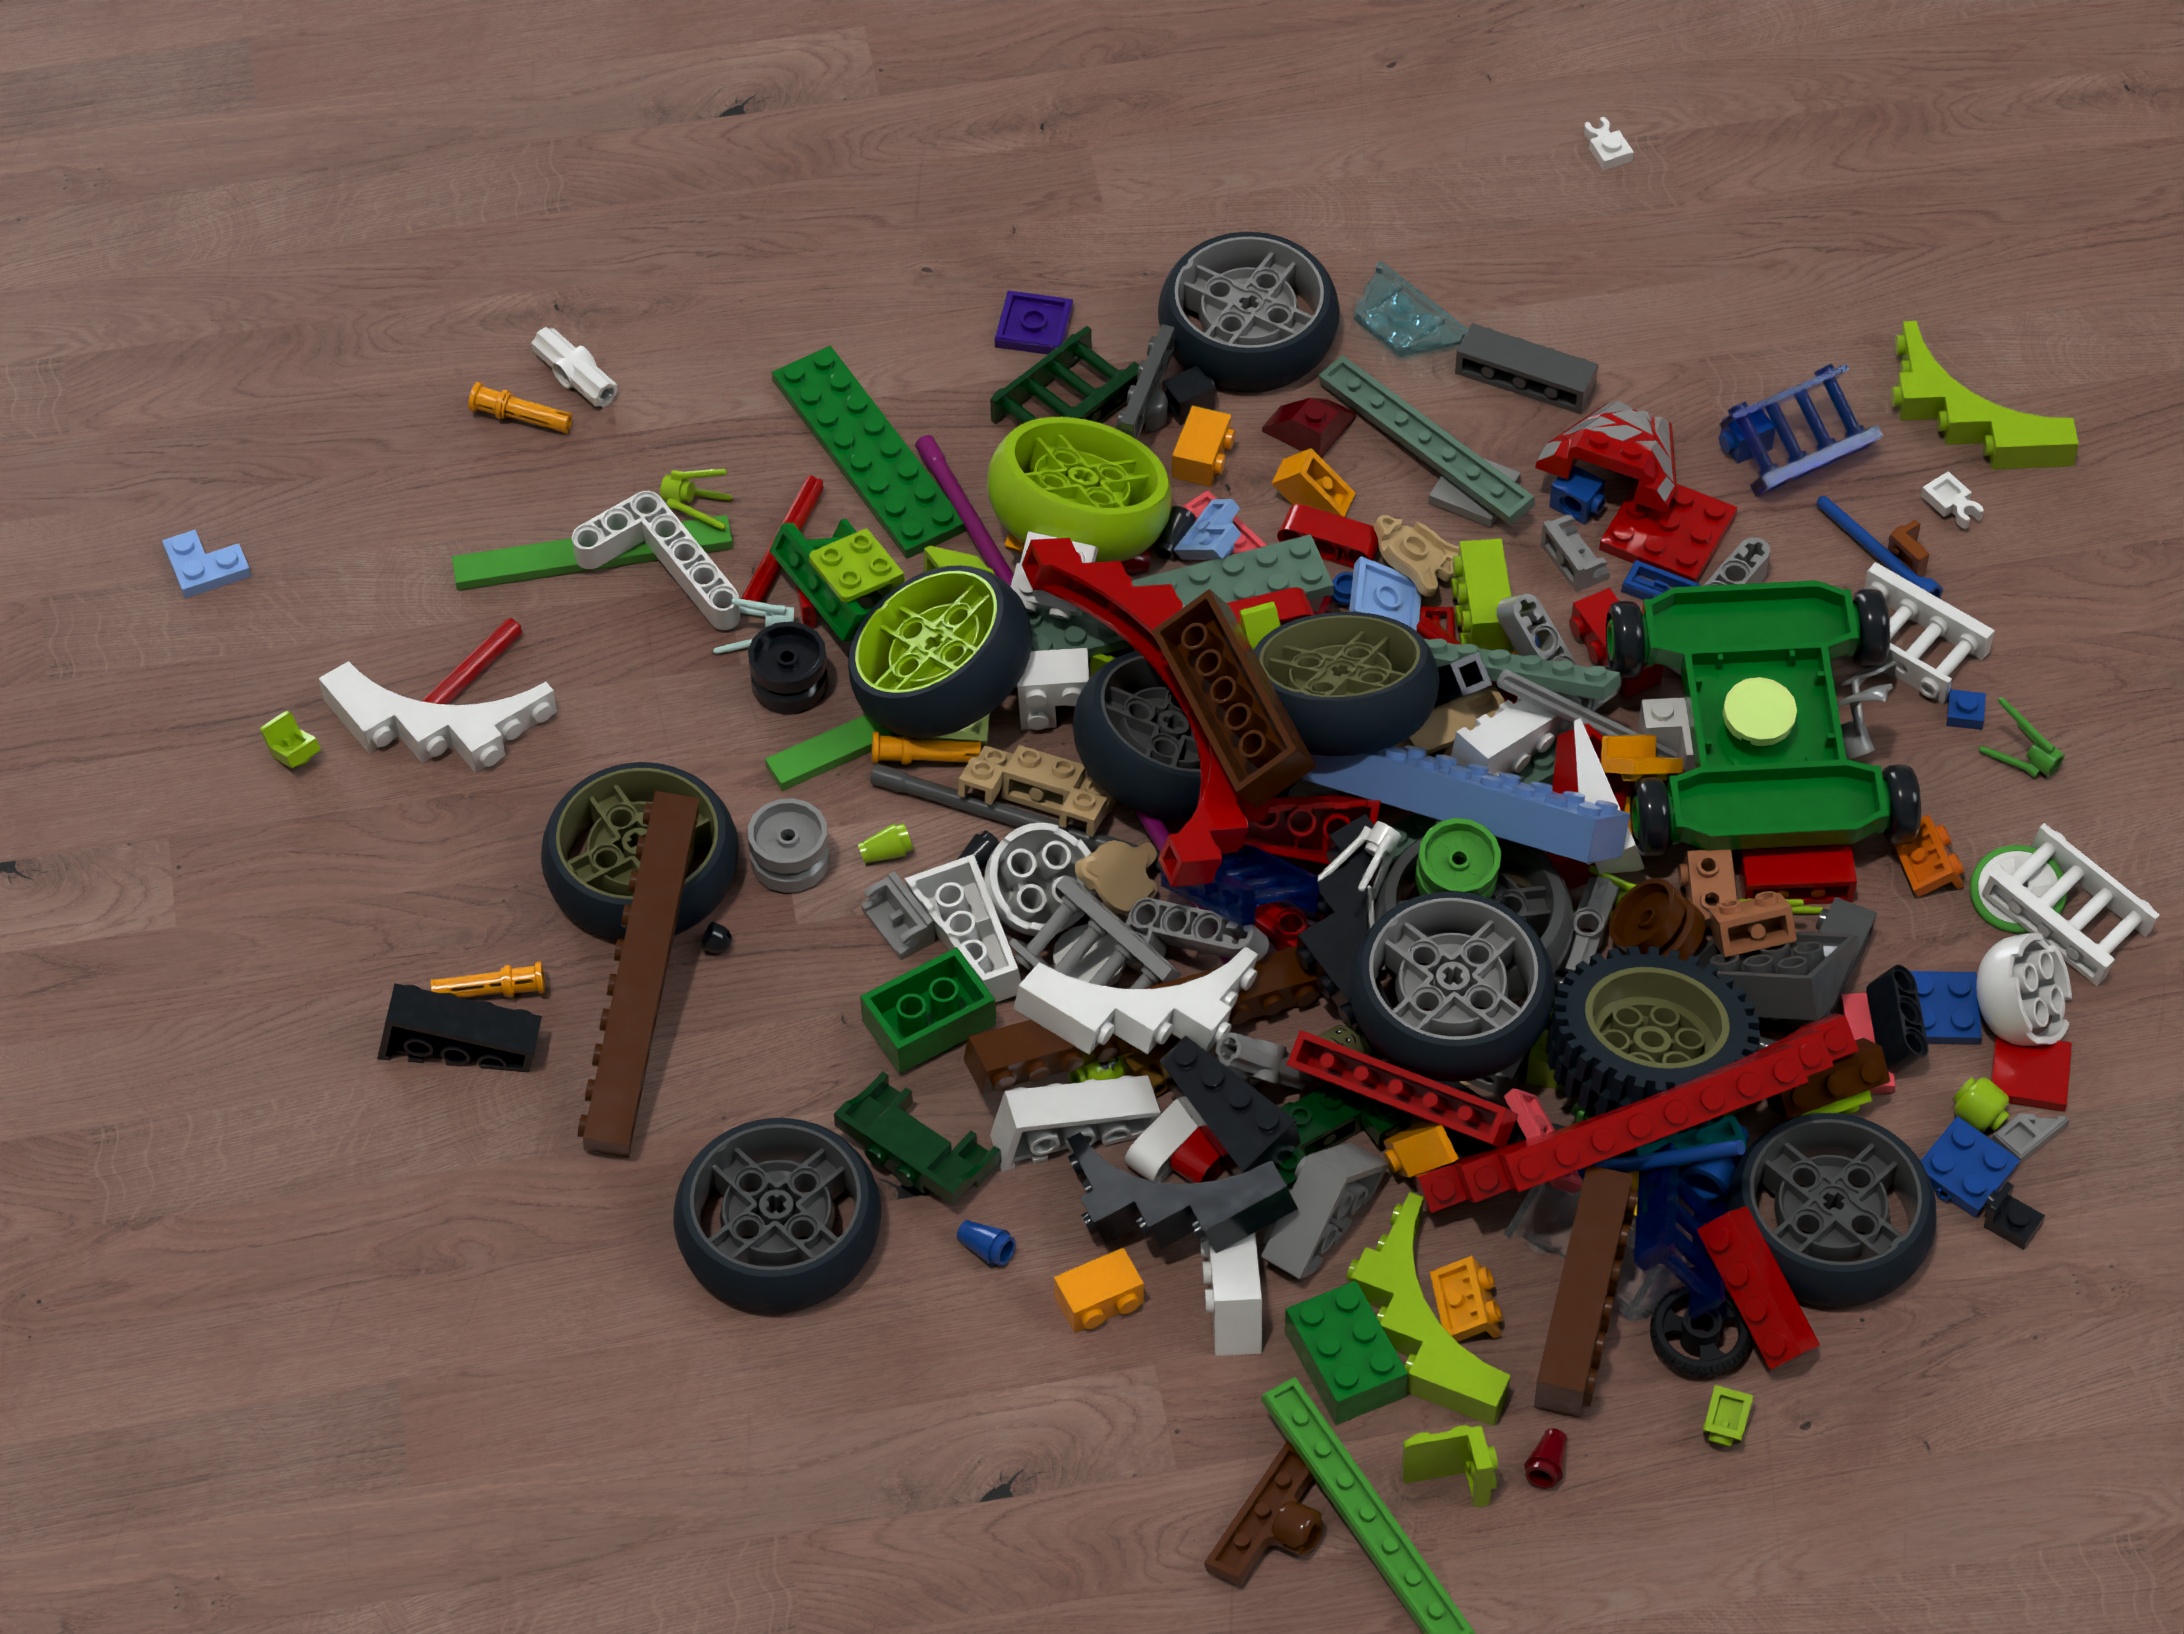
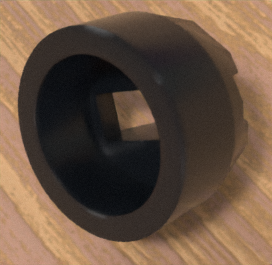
M712 921L703 935L701 948L711 953H723L730 948L732 935L726 927Z

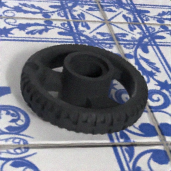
M1694 1284L1693 1286L1687 1285L1682 1286L1681 1289L1676 1288L1658 1302L1650 1322L1651 1341L1659 1357L1668 1366H1673L1674 1370L1680 1373L1685 1372V1375L1693 1377L1695 1375H1698V1377H1708L1709 1375L1714 1377L1732 1370L1733 1367L1735 1368L1745 1358L1752 1339V1334L1731 1294L1729 1295L1727 1291L1721 1288L1716 1289L1715 1286ZM1703 1301L1712 1303V1306L1708 1304H1695L1685 1311L1683 1317L1673 1312L1674 1308L1687 1302ZM1735 1321L1738 1329V1339L1733 1349L1725 1354L1717 1348L1722 1323ZM1701 1328L1708 1332L1700 1333L1695 1331L1694 1329ZM1670 1334L1680 1335V1345L1683 1350L1691 1356L1700 1358L1697 1360L1682 1355L1670 1345L1666 1336Z

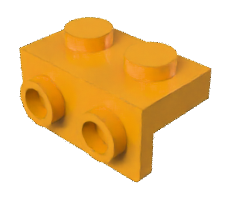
M1614 735L1602 737L1601 766L1604 773L1621 774L1622 781H1636L1642 778L1643 774H1646V777L1668 780V774L1683 773V758L1656 757L1655 735Z

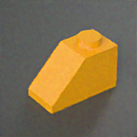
M1312 448L1284 458L1271 483L1292 505L1302 504L1345 517L1356 493Z
M1422 1120L1383 1141L1388 1150L1384 1152L1386 1162L1389 1163V1168L1393 1173L1398 1171L1399 1175L1405 1177H1412L1459 1159L1443 1125Z

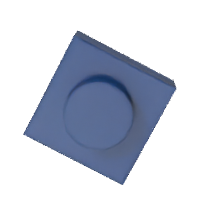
M1950 689L1946 726L1982 730L1986 693Z

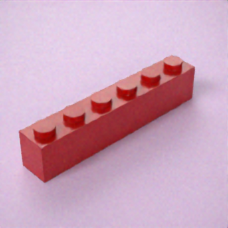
M1303 1030L1299 1031L1286 1064L1299 1072L1424 1120L1443 1125L1445 1128L1497 1148L1506 1146L1518 1116L1517 1113L1505 1107Z

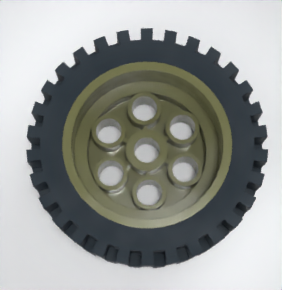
M1638 946L1627 947L1626 955H1621L1618 948L1608 950L1606 960L1600 953L1592 955L1589 965L1584 961L1578 963L1575 967V972L1569 971L1564 978V983H1560L1557 989L1546 1044V1055H1549L1547 1062L1549 1069L1555 1070L1553 1078L1558 1085L1565 1083L1564 1093L1570 1099L1579 1095L1578 1106L1583 1110H1588L1592 1105L1596 1107V1117L1691 1081L1753 1054L1757 1051L1760 1030L1758 1028L1760 1023L1758 1015L1753 1016L1755 1007L1752 1001L1745 1002L1747 993L1742 987L1732 990L1734 979L1726 974L1721 978H1717L1718 968L1709 963L1703 969L1699 967L1700 958L1690 955L1686 962L1678 959L1680 951L1669 949L1668 956L1659 955V947L1648 946L1647 954H1640ZM1724 1114L1711 1120L1717 1123L1723 1119ZM1708 1120L1695 1125L1698 1130L1707 1127ZM1689 1128L1681 1130L1678 1133H1686L1689 1131Z

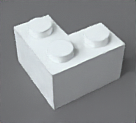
M1087 648L1030 652L1025 672L1017 684L1021 730L1056 728V706H1076L1077 699L1089 680Z
M1685 698L1641 700L1638 721L1639 734L1655 735L1657 743L1678 752L1679 758H1683V769L1686 771L1695 769Z

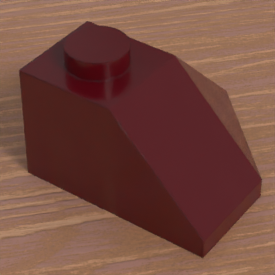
M1307 398L1281 405L1264 424L1262 432L1301 452L1312 448L1322 458L1356 418V412L1327 398Z

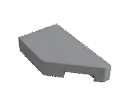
M2019 1113L1996 1131L1992 1136V1140L2019 1158L2020 1162L2018 1165H2020L2067 1128L2069 1119L2066 1116H2057V1119L2035 1117V1114Z

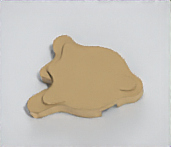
M1389 515L1378 517L1374 524V530L1378 536L1379 549L1383 558L1396 571L1410 578L1422 595L1431 597L1438 589L1437 578L1445 582L1451 581V578L1454 577L1452 559L1453 556H1458L1459 546L1444 541L1433 530L1419 522L1410 527L1401 525L1402 519H1395Z
M1109 841L1099 845L1097 850L1090 853L1087 857L1079 859L1075 865L1078 879L1086 884L1089 891L1096 889L1098 895L1104 901L1102 903L1114 914H1123L1128 917L1131 908L1138 900L1143 898L1153 899L1157 892L1155 881L1149 879L1146 873V869L1157 857L1156 849L1150 842L1132 847L1125 842Z

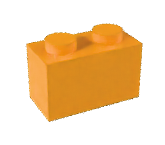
M1196 406L1191 407L1172 454V478L1212 487L1216 474L1221 475L1223 473L1226 462V455L1224 453L1226 449H1232L1235 441L1236 430L1231 429V414Z
M1123 1247L1055 1276L1054 1297L1073 1332L1076 1333L1085 1328H1096L1104 1320L1120 1313L1128 1314L1136 1310L1139 1305L1144 1304V1282Z

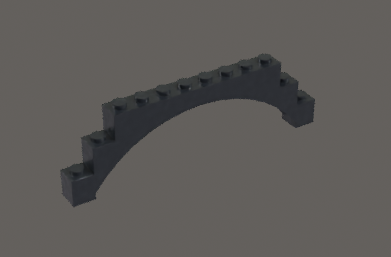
M1366 814L1329 835L1326 852L1329 863L1336 859L1360 835L1365 826L1371 829L1374 827V824ZM1364 842L1336 869L1337 871L1313 885L1311 907L1321 921L1298 934L1295 955L1300 965L1305 970L1310 969L1315 975L1321 993L1326 998L1331 997L1337 1004L1338 1013L1343 1022L1348 1027L1353 1026L1358 1032L1364 1050L1369 1055L1374 1054L1377 1059L1394 1065L1374 1048L1361 1030L1353 1011L1349 990L1351 966L1356 951L1363 937L1368 932V889L1366 887L1361 892L1358 890V886L1374 856L1364 849L1367 845ZM1377 976V989L1385 1003L1393 1010ZM1434 1080L1444 1085L1463 1091L1465 1093L1484 1099L1486 1101L1492 1102L1480 1096L1479 1094H1477L1461 1082ZM1517 1120L1506 1145L1526 1140ZM1551 1123L1555 1130L1566 1127ZM1444 1127L1458 1158L1497 1148ZM1626 1151L1602 1161L1629 1157V1154Z

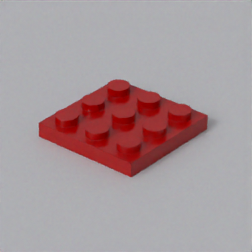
M1637 479L1601 538L1599 550L1633 564L1635 560L1697 583L1734 521L1738 507L1677 484L1676 494L1667 512L1664 513L1633 502L1639 482Z

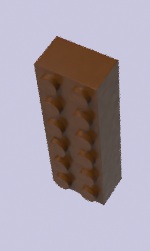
M1208 589L1151 631L1236 793L1257 809L1317 767L1230 606L1213 591Z
M1592 1165L1586 1166L1538 1374L1534 1408L1580 1418L1583 1405L1591 1407L1597 1370H1599L1613 1300L1618 1288L1621 1265L1624 1261L1628 1234L1636 1207L1638 1190L1631 1188L1633 1174Z

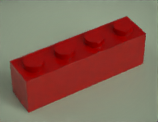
M1747 1206L1727 1212L1697 1229L1770 1370L1789 1363L1821 1346Z

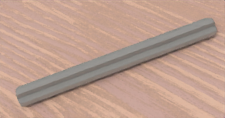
M1507 669L1500 673V677L1497 680L1499 688L1573 724L1575 720L1581 718L1583 725L1589 723L1602 736L1641 735ZM1656 742V757L1678 758L1676 751Z

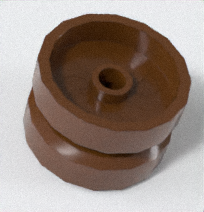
M1660 878L1645 880L1630 889L1613 910L1609 922V936L1625 953L1627 952V947L1638 946L1640 954H1647L1648 946L1659 947V955L1668 956L1669 949L1680 951L1678 959L1687 961L1689 956L1694 954L1705 932V916L1700 909L1689 899L1684 898L1679 890L1670 882Z

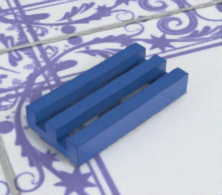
M1635 560L1622 583L1621 592L1644 600L1652 599L1674 587L1700 586V584Z

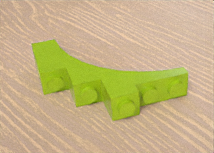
M1903 321L1901 335H1896L1895 337L1896 355H1901L1902 357L1897 387H1892L1891 389L1892 407L1898 408L1900 421L1937 419L1938 431H1943L1945 445L1982 444L1984 456H1989L1992 470L2074 466L2079 442L2073 418L2044 417L2018 412L1994 404L1969 391L1953 379L1933 358L1922 339L1917 321Z
M1409 1192L1404 1204L1398 1203L1392 1213L1390 1225L1393 1227L1389 1235L1382 1234L1376 1250L1365 1247L1360 1260L1355 1258L1352 1260L1346 1280L1350 1282L1357 1281L1369 1304L1380 1309L1377 1318L1395 1351L1409 1356L1405 1364L1408 1372L1407 1393L1495 1426L1509 1395L1511 1375L1484 1363L1459 1345L1438 1322L1425 1301L1415 1273L1413 1242L1422 1219L1424 1197Z

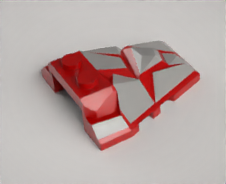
M1620 401L1605 403L1546 443L1535 466L1536 469L1568 479L1578 459L1638 479L1639 482L1633 502L1664 513L1667 512L1677 490L1672 424L1663 417H1652L1647 411H1637Z

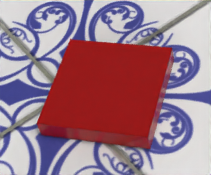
M1995 1035L1991 1081L2008 1095L2010 1104L2065 1112L2072 1042L2057 1040V1043L2049 1045L2019 1046L2008 1043Z

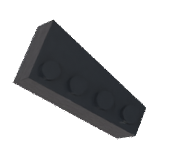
M394 983L377 1059L391 1060L392 1054L408 1056V1062L424 1063L425 1057L440 1058L445 1060L448 1066L459 1067L469 1061H474L482 1069L529 1073L542 1016L532 1014L523 1009H508L495 1006L487 1001L477 1002L459 998L451 993H437L423 990L415 985Z
M1183 1037L1160 1060L1166 1085L1190 1117L1194 1118L1204 1136L1214 1145L1222 1156L1224 1163L1235 1175L1245 1173L1270 1161H1273L1277 1167L1301 1143L1295 1119L1189 1037Z

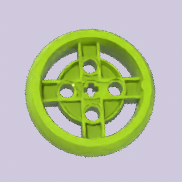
M1046 417L1028 421L1004 437L995 449L988 465L987 491L991 507L1000 523L1023 543L1026 541L1028 531L1057 538L1070 537L1071 541L1096 546L1098 552L1095 562H1123L1147 550L1159 538L1170 517L1172 505L1171 485L1162 462L1148 447L1137 439L1118 429L1098 422L1072 417Z

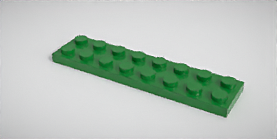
M831 345L772 371V381L906 559L923 552L925 547L936 546L966 532V528L951 502Z

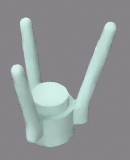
M739 598L731 600L732 604L740 606V614L766 617L765 627L779 622H794V607L771 605ZM752 639L716 647L713 652L714 654H721L749 648Z

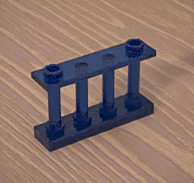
M1847 363L1837 368H1834L1833 364H1829L1814 372L1816 377L1753 405L1748 406L1746 402H1742L1728 410L1729 416L1720 423L1722 430L1738 424L1760 468L1758 472L1760 477L1750 484L1756 497L1866 449L1883 437L1878 425L1866 430L1863 425L1859 426L1837 382L1838 378L1850 370ZM1823 385L1847 431L1844 434L1846 439L1836 442L1835 438H1830L1808 392ZM1794 398L1818 443L1816 446L1817 451L1810 455L1807 454L1806 450H1801L1779 406ZM1764 411H1767L1789 455L1787 459L1789 464L1780 468L1777 463H1772L1750 418Z
M1243 844V848H1239L1238 852H1231L1229 855L1222 856L1221 866L1218 868L1211 884L1171 887L1161 866L1162 887L1241 926L1255 924V909L1257 906L1280 901H1288L1311 913L1317 912V897L1319 895L1318 876L1251 844Z
M1669 1142L1652 1153L1676 1150L1677 1148ZM1679 1165L1639 1171L1633 1263L1643 1272L1657 1264L1666 1266L1690 1289L1689 1316L1693 1319L1706 1312L1714 1311L1725 1302V1283L1697 1229L1728 1212V1197L1722 1194L1707 1203L1679 1177ZM1678 1197L1694 1211V1217L1677 1201ZM1676 1222L1693 1237L1692 1242L1676 1228ZM1675 1248L1691 1263V1268L1675 1254Z

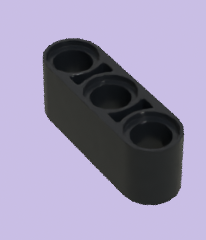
M1897 964L1871 981L1866 987L1875 1042L1882 1046L1887 1069L1893 1074L1901 1073L1925 1057L1929 1052L1915 978L1906 967Z

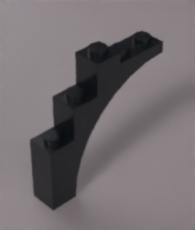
M1081 1132L1067 1139L1074 1152L1068 1156L1078 1176L1084 1173L1087 1176V1179L1081 1181L1087 1194L1080 1197L1087 1212L1081 1214L1091 1235L1099 1232L1105 1245L1140 1227L1146 1239L1154 1236L1160 1249L1195 1231L1201 1243L1209 1240L1215 1253H1218L1298 1209L1273 1161L1245 1173L1216 1181L1191 1184L1160 1183L1132 1176L1112 1166L1092 1149Z

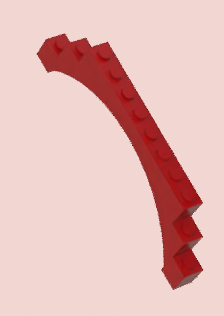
M1070 537L1031 540L1021 565L1032 589L1043 590L1071 603L1119 634L1154 667L1172 690L1182 707L1193 732L1200 760L1201 786L1199 800L1193 816L1179 833L1168 835L1158 860L1171 887L1211 884L1218 868L1221 866L1222 853L1238 852L1244 837L1248 833V822L1264 821L1270 806L1274 802V797L1256 809L1236 793L1151 632L1183 608L1181 599L1177 597L1172 584L1133 586L1132 579L1127 575L1121 561L1082 563L1081 555L1079 552H1076Z
M1832 1014L1801 1026L1800 1029L1753 1054L1661 1093L1552 1132L1459 1158L1452 1163L1414 1175L1412 1178L1418 1194L1424 1197V1210L1430 1213L1465 1200L1475 1203L1510 1189L1521 1192L1808 1083L1807 1076L1834 1067L1832 1061L1859 1050L1846 1015Z

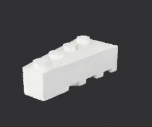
M1555 692L1581 705L1582 700L1577 696ZM1518 697L1515 704L1507 700L1499 705L1497 712L1492 718L1484 714L1476 719L1474 723L1476 727L1471 731L1466 727L1456 731L1451 756L1458 759L1457 764L1466 767L1467 764L1483 765L1489 768L1488 773L1499 776V773L1511 774L1514 771L1519 773L1527 766L1532 756L1537 752L1544 753L1547 751L1557 735L1574 729V724Z
M974 854L904 878L908 889L933 919L935 934L948 951L956 947L960 950L994 997L995 1003L1016 996L1018 986L1022 982L1020 973L993 902L987 892Z
M1127 1075L1118 1079L1100 1081L1090 1079L1081 1083L1063 1085L1053 1083L1048 1086L1035 1088L1017 1087L1004 1091L990 1137L993 1146L1001 1149V1163L999 1165L1001 1171L1004 1172L1015 1169L1014 1162L1029 1158L1032 1159L1033 1164L1047 1161L1048 1153L1069 1149L1070 1154H1073L1074 1152L1067 1139L1079 1132L1082 1133L1090 1146L1100 1140L1107 1146L1138 1138L1159 1117L1160 1109L1148 1075L1137 1077Z
M1255 1233L1218 1253H1215L1209 1240L1203 1243L1200 1241L1201 1258L1208 1257L1207 1262H1202L1203 1285H1210V1289L1205 1290L1206 1313H1212L1215 1356L1262 1354V1296Z

